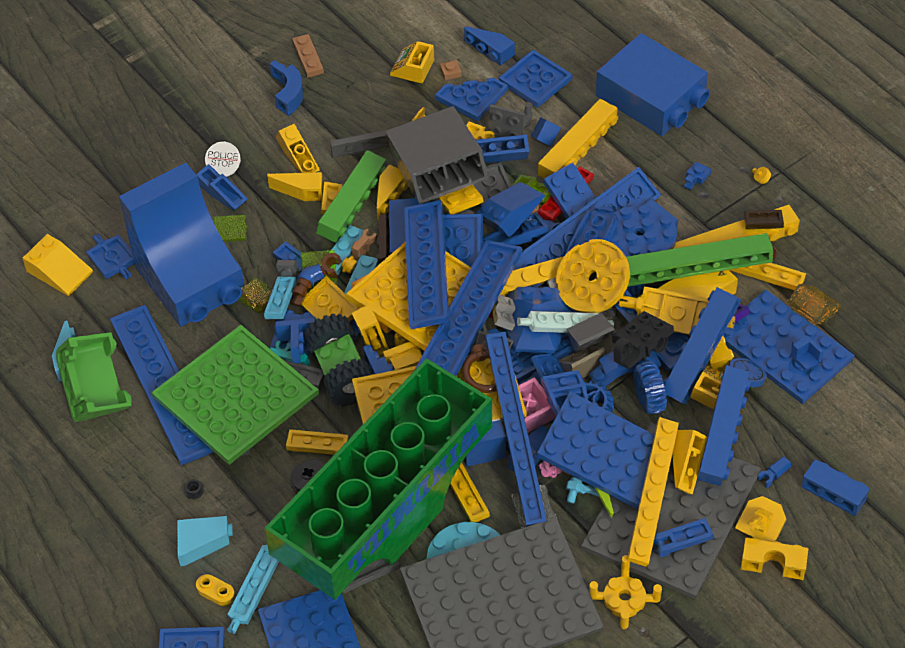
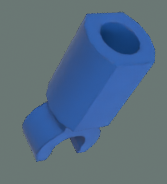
M784 456L768 467L767 471H761L758 474L757 480L768 479L765 482V487H770L773 480L778 479L791 468L790 461Z

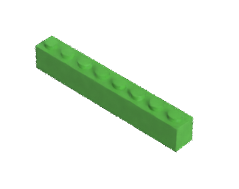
M765 233L627 256L626 258L630 266L628 287L773 262V247L768 234Z

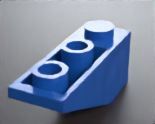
M468 26L464 27L465 42L475 47L480 53L485 54L500 66L515 55V42L505 35Z

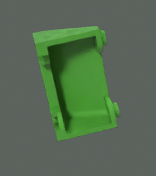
M111 332L68 338L56 350L57 364L71 416L75 422L122 411L132 406L131 395L126 390H120L111 359V355L116 349V341L113 339Z

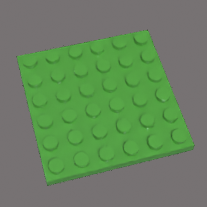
M240 325L151 393L155 400L230 465L315 398L319 391L313 384Z

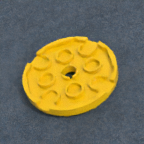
M592 239L582 245L578 244L564 256L558 267L556 283L560 291L559 296L565 304L579 313L603 312L615 305L625 293L630 279V266L625 254L609 241ZM596 272L597 279L589 281V276Z

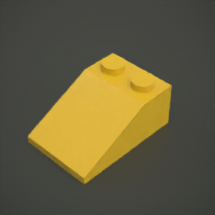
M46 234L22 258L26 272L67 296L93 273V270L67 246L49 234Z

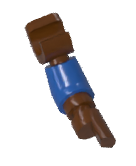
M329 253L323 257L322 266L317 264L306 267L301 271L298 276V286H295L292 291L295 297L291 304L300 307L308 293L306 290H309L317 281L324 278L325 274L330 278L338 277L335 269L330 268L332 265H339L342 262L338 254Z

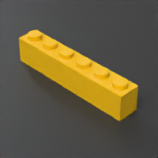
M599 99L538 163V176L545 179L571 163H574L576 166L578 160L581 157H585L587 151L596 145L598 139L604 136L612 125L616 124L618 108Z

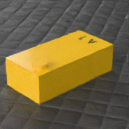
M729 270L672 279L657 289L708 298L710 293L718 287L733 295L737 290L738 278Z

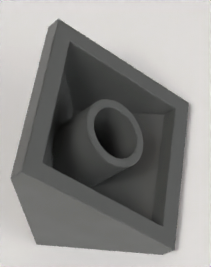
M602 313L567 328L574 353L609 338L614 331L613 326Z

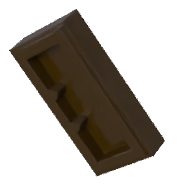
M782 210L744 211L746 229L784 227Z

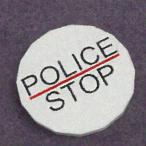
M225 141L213 144L207 150L205 156L206 166L210 164L220 175L223 173L226 177L234 174L241 162L238 149L233 144Z

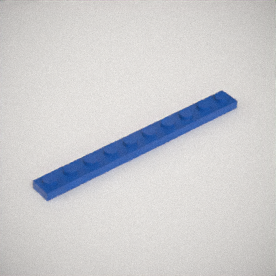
M506 333L488 334L485 336L525 525L528 527L537 523L547 522Z

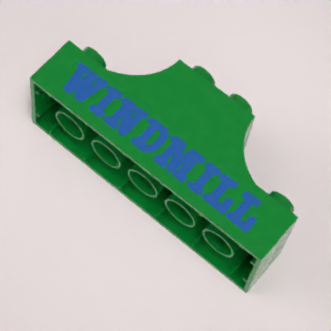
M426 358L264 528L269 555L334 600L372 562L382 559L392 566L443 510L446 492L457 469L466 455L492 428V398Z

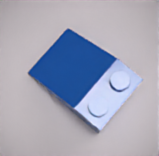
M519 182L489 198L478 210L477 214H483V221L488 226L510 238L543 200L545 195Z

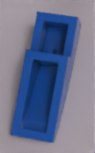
M210 164L196 174L199 186L226 207L235 211L248 200L223 173L220 175Z

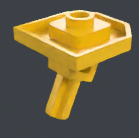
M761 496L748 501L735 529L753 538L772 542L777 540L787 519L781 504Z

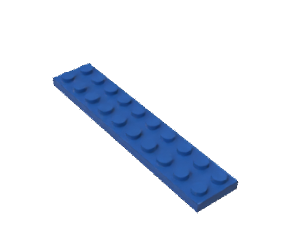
M640 167L636 168L525 249L513 271L565 256L566 249L582 218L589 211L593 212L598 207H609L616 212L623 207L645 205L651 199L654 201L658 199L661 194ZM543 283L537 284V285H534V286H530V287L538 288V287L541 286Z
M486 240L448 308L449 322L441 323L438 326L416 368L427 358L457 376L476 340L478 330L481 331L522 254V247Z
M146 305L110 318L120 343L180 465L182 466L213 453L214 451L152 397L151 392L178 373L179 370Z

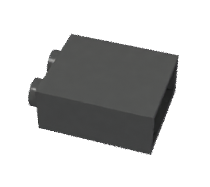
M454 106L385 131L394 162L419 204L489 179L481 147Z

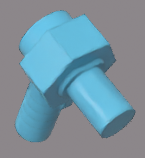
M571 477L567 481L565 489L569 490L566 501L568 503H575L577 493L599 495L593 486L583 485V481L578 478Z

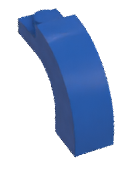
M274 60L270 63L271 76L285 85L275 95L276 108L289 116L297 110L303 100L302 78L300 72L292 64L286 68L285 65Z
M652 350L651 356H646L645 361L640 360L633 367L627 369L614 362V352H611L599 359L601 364L589 374L593 383L599 382L600 387L607 386L623 374L634 372L635 365L641 362L653 361L657 368L661 366V363L655 351Z

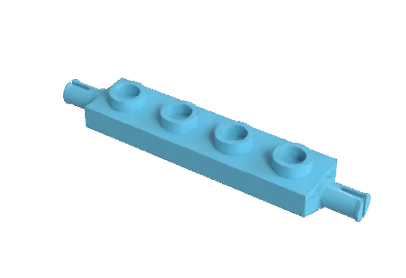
M262 545L228 612V618L232 622L227 631L232 634L236 633L240 624L248 625L279 563L278 560L269 555L268 545Z

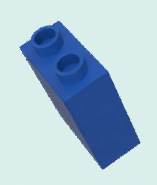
M640 33L597 71L596 96L617 107L619 111L660 136H663L672 127L680 128L686 121L688 112L692 108H701L705 105L710 96V90L706 88L708 72Z

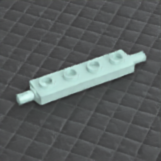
M530 311L527 318L519 317L517 319V325L528 326L532 332L568 333L567 328L600 313ZM608 320L610 324L614 327V321Z

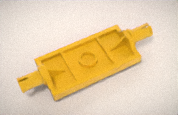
M644 286L641 297L634 298L623 295L621 297L622 301H619V306L635 309L637 316L645 311L673 325L675 333L689 335L692 327L697 325L700 320L699 314L701 310L706 308L709 301L708 298ZM735 316L732 317L728 328L733 329Z

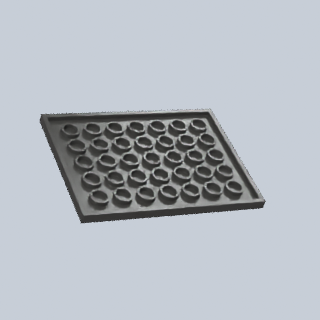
M650 423L646 431L655 434L656 424ZM733 457L732 461L727 463V468H730L727 480L723 479L721 486L696 480L693 495H690L675 488L672 459L655 534L706 518L714 537L712 540L672 552L666 557H660L657 552V545L653 544L648 566L645 567L630 562L629 571L692 599H696L762 468ZM610 495L614 511L613 516L610 517L605 506H603L582 543L581 550L621 567L622 557L628 555L638 509ZM669 540L664 541L665 545H666V544H669L670 541H669Z
M557 518L400 568L401 576L429 648H552L602 631L604 628Z

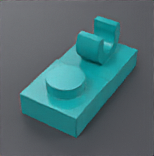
M278 340L276 348L270 347L281 359L293 362L290 343H287L286 348L281 349L282 343ZM304 353V355H301L300 364L309 366L310 360Z

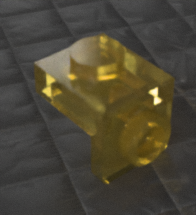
M257 279L241 288L243 296L253 308L258 305L262 307L268 303L271 292L269 290L266 292Z

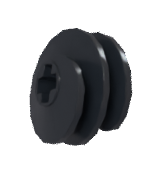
M310 459L298 464L291 473L293 489L298 493L324 466L323 463Z

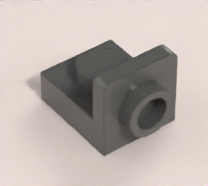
M278 260L276 267L279 276L296 277L298 282L300 272L296 260Z

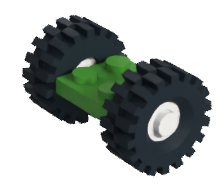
M331 314L330 317L325 315L323 319L320 320L318 318L316 323H311L309 325L310 328H306L304 340L312 357L318 359L326 377L324 379V386L331 401L335 405L341 404V406H345L347 403L352 405L353 402H357L352 379L373 375L369 364L361 360L354 344L356 335L347 317L342 316V314L337 316Z

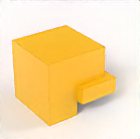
M407 342L383 351V357H385L388 364L391 363L393 370L417 366L420 361L422 349L412 342Z

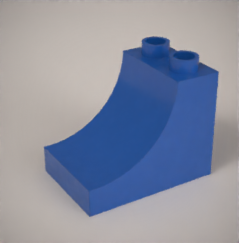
M187 163L119 196L136 270L180 327L189 322L203 320L211 310L223 304H233L245 293L242 269L218 233L203 199L198 176Z

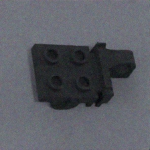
M643 311L619 332L614 330L611 333L612 343L615 344L613 349L614 362L630 369L640 360L645 361L646 356L650 357L652 350L657 353L662 352L668 343V337L674 332V326Z

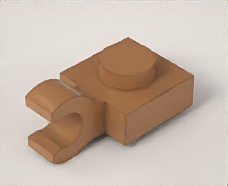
M365 229L360 239L353 243L351 250L356 261L359 260L361 255L367 254L370 250L369 246L377 240V233L368 236L369 229Z

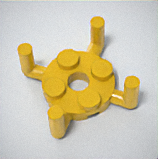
M628 555L622 557L621 577L611 578L604 592L598 591V583L592 581L589 585V594L592 600H604L605 606L612 611V614L620 617V627L622 629L628 628L629 617L635 616L637 612L642 610L645 602H660L662 586L656 584L653 588V594H646L642 582L639 579L629 577L630 562L627 561ZM625 593L631 598L629 600H622L619 596Z

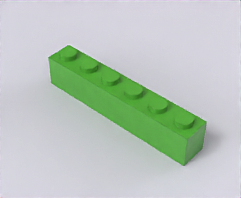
M368 150L365 152L320 219L316 234L335 243L340 237H344L347 225L353 223L355 213L361 211L363 201L368 200L371 194L370 190L376 188L379 182L378 178L387 168L385 167V158Z

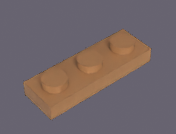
M309 34L292 38L293 45L307 78L324 74L323 66Z

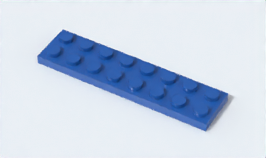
M441 200L405 207L409 326L411 329L449 322L443 207Z

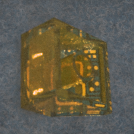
M798 284L787 302L792 306V311L805 315L807 321L813 325L825 324L843 306L814 285Z

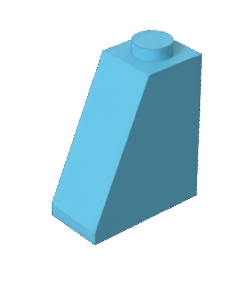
M227 516L177 520L178 559L180 566H186L230 544L229 536H233V526L228 523Z

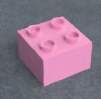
M535 378L519 385L527 416L524 417L527 433L555 419V414L546 400V393Z

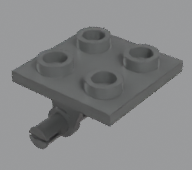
M525 103V110L523 112L491 104L488 131H492L494 137L497 138L523 135L524 127L531 125L530 121L533 117L532 103Z

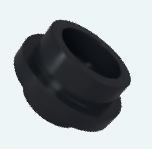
M196 479L189 480L184 486V494L190 499H197L204 493L203 484Z

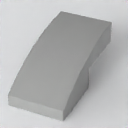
M499 295L493 307V318L495 325L512 331L515 326L512 314L516 308L511 298Z

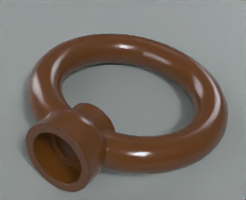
M485 344L474 345L470 349L471 355L466 358L462 366L463 379L482 393L496 392L495 383L482 385L474 381L470 375V367L475 361L481 362L486 358L490 359Z

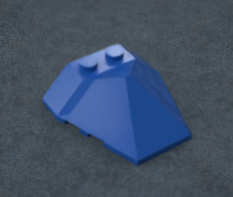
M517 287L506 296L513 300L516 308L512 314L515 322L513 330L504 328L508 333V338L513 340L512 346L515 352L555 353L564 333L532 332L528 326L517 325V319L519 317L527 318L530 311L575 313V310L571 309L559 296L560 291L557 288Z

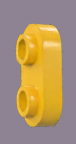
M202 575L196 581L197 592L220 606L230 605L235 599L233 587L212 575Z

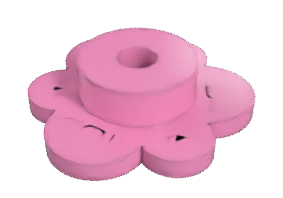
M546 461L539 465L543 477L550 476L555 478L557 474L562 472L561 469Z

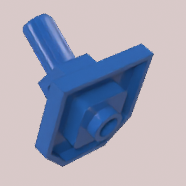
M551 354L534 355L531 359L537 371L532 374V377L518 383V386L532 378H535L542 386L541 378L543 376L564 373L560 362Z

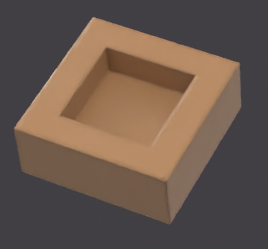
M457 60L440 63V69L445 80L462 77Z

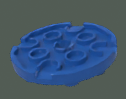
M647 205L623 207L614 212L618 218V225L609 242L615 244L626 257L669 250L675 247L677 228L674 221L666 213Z

